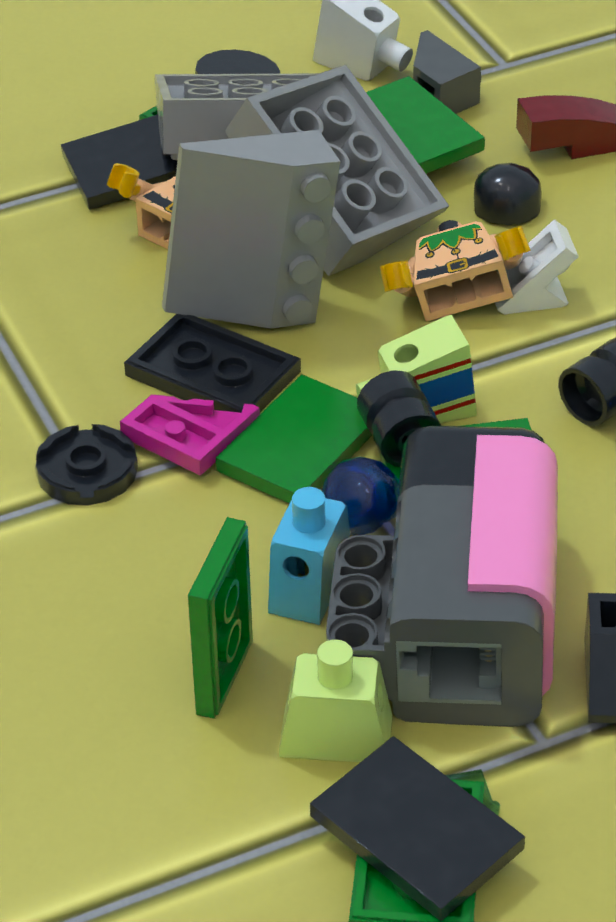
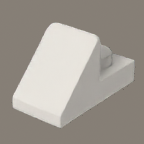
M555 219L528 243L531 251L523 253L519 265L513 269L506 270L513 298L495 302L498 311L501 313L512 314L560 308L568 305L567 298L557 276L564 273L579 256L567 228Z

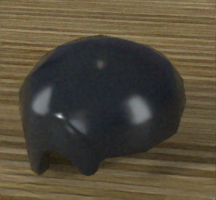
M501 163L490 166L478 174L474 184L475 214L495 224L514 225L526 223L536 218L540 213L541 183L537 176L527 167L515 163Z

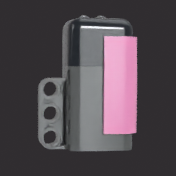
M426 426L416 429L408 435L402 450L394 536L356 535L346 538L338 544L335 552L326 639L327 641L342 640L351 646L353 656L373 657L380 662L388 699L393 703V715L405 722L514 727L529 724L540 715L542 696L550 689L553 680L557 574L558 464L555 453L545 444L543 438L532 430L514 427Z

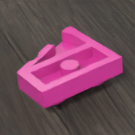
M151 394L120 421V431L132 440L133 443L201 476L216 462V457L260 415V409L253 404H244L241 413L214 410L213 400H180L173 396Z

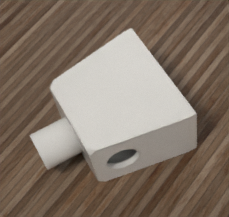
M322 0L313 55L314 62L332 69L346 65L354 77L367 81L372 80L387 66L400 72L405 70L411 61L413 50L396 41L400 18L398 13L380 0Z

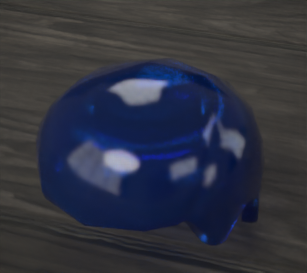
M362 456L340 462L326 477L322 492L325 498L341 501L347 505L350 535L374 533L384 523L396 517L399 479L381 461Z

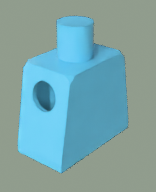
M303 487L294 492L292 500L272 538L270 546L268 613L320 625L329 606L335 552L338 544L350 537L347 505L341 501L325 498L324 493L318 488ZM306 562L309 568V573L306 576L298 577V574L305 575Z

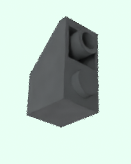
M430 31L421 32L413 65V80L455 114L479 104L480 83L482 79L481 67Z

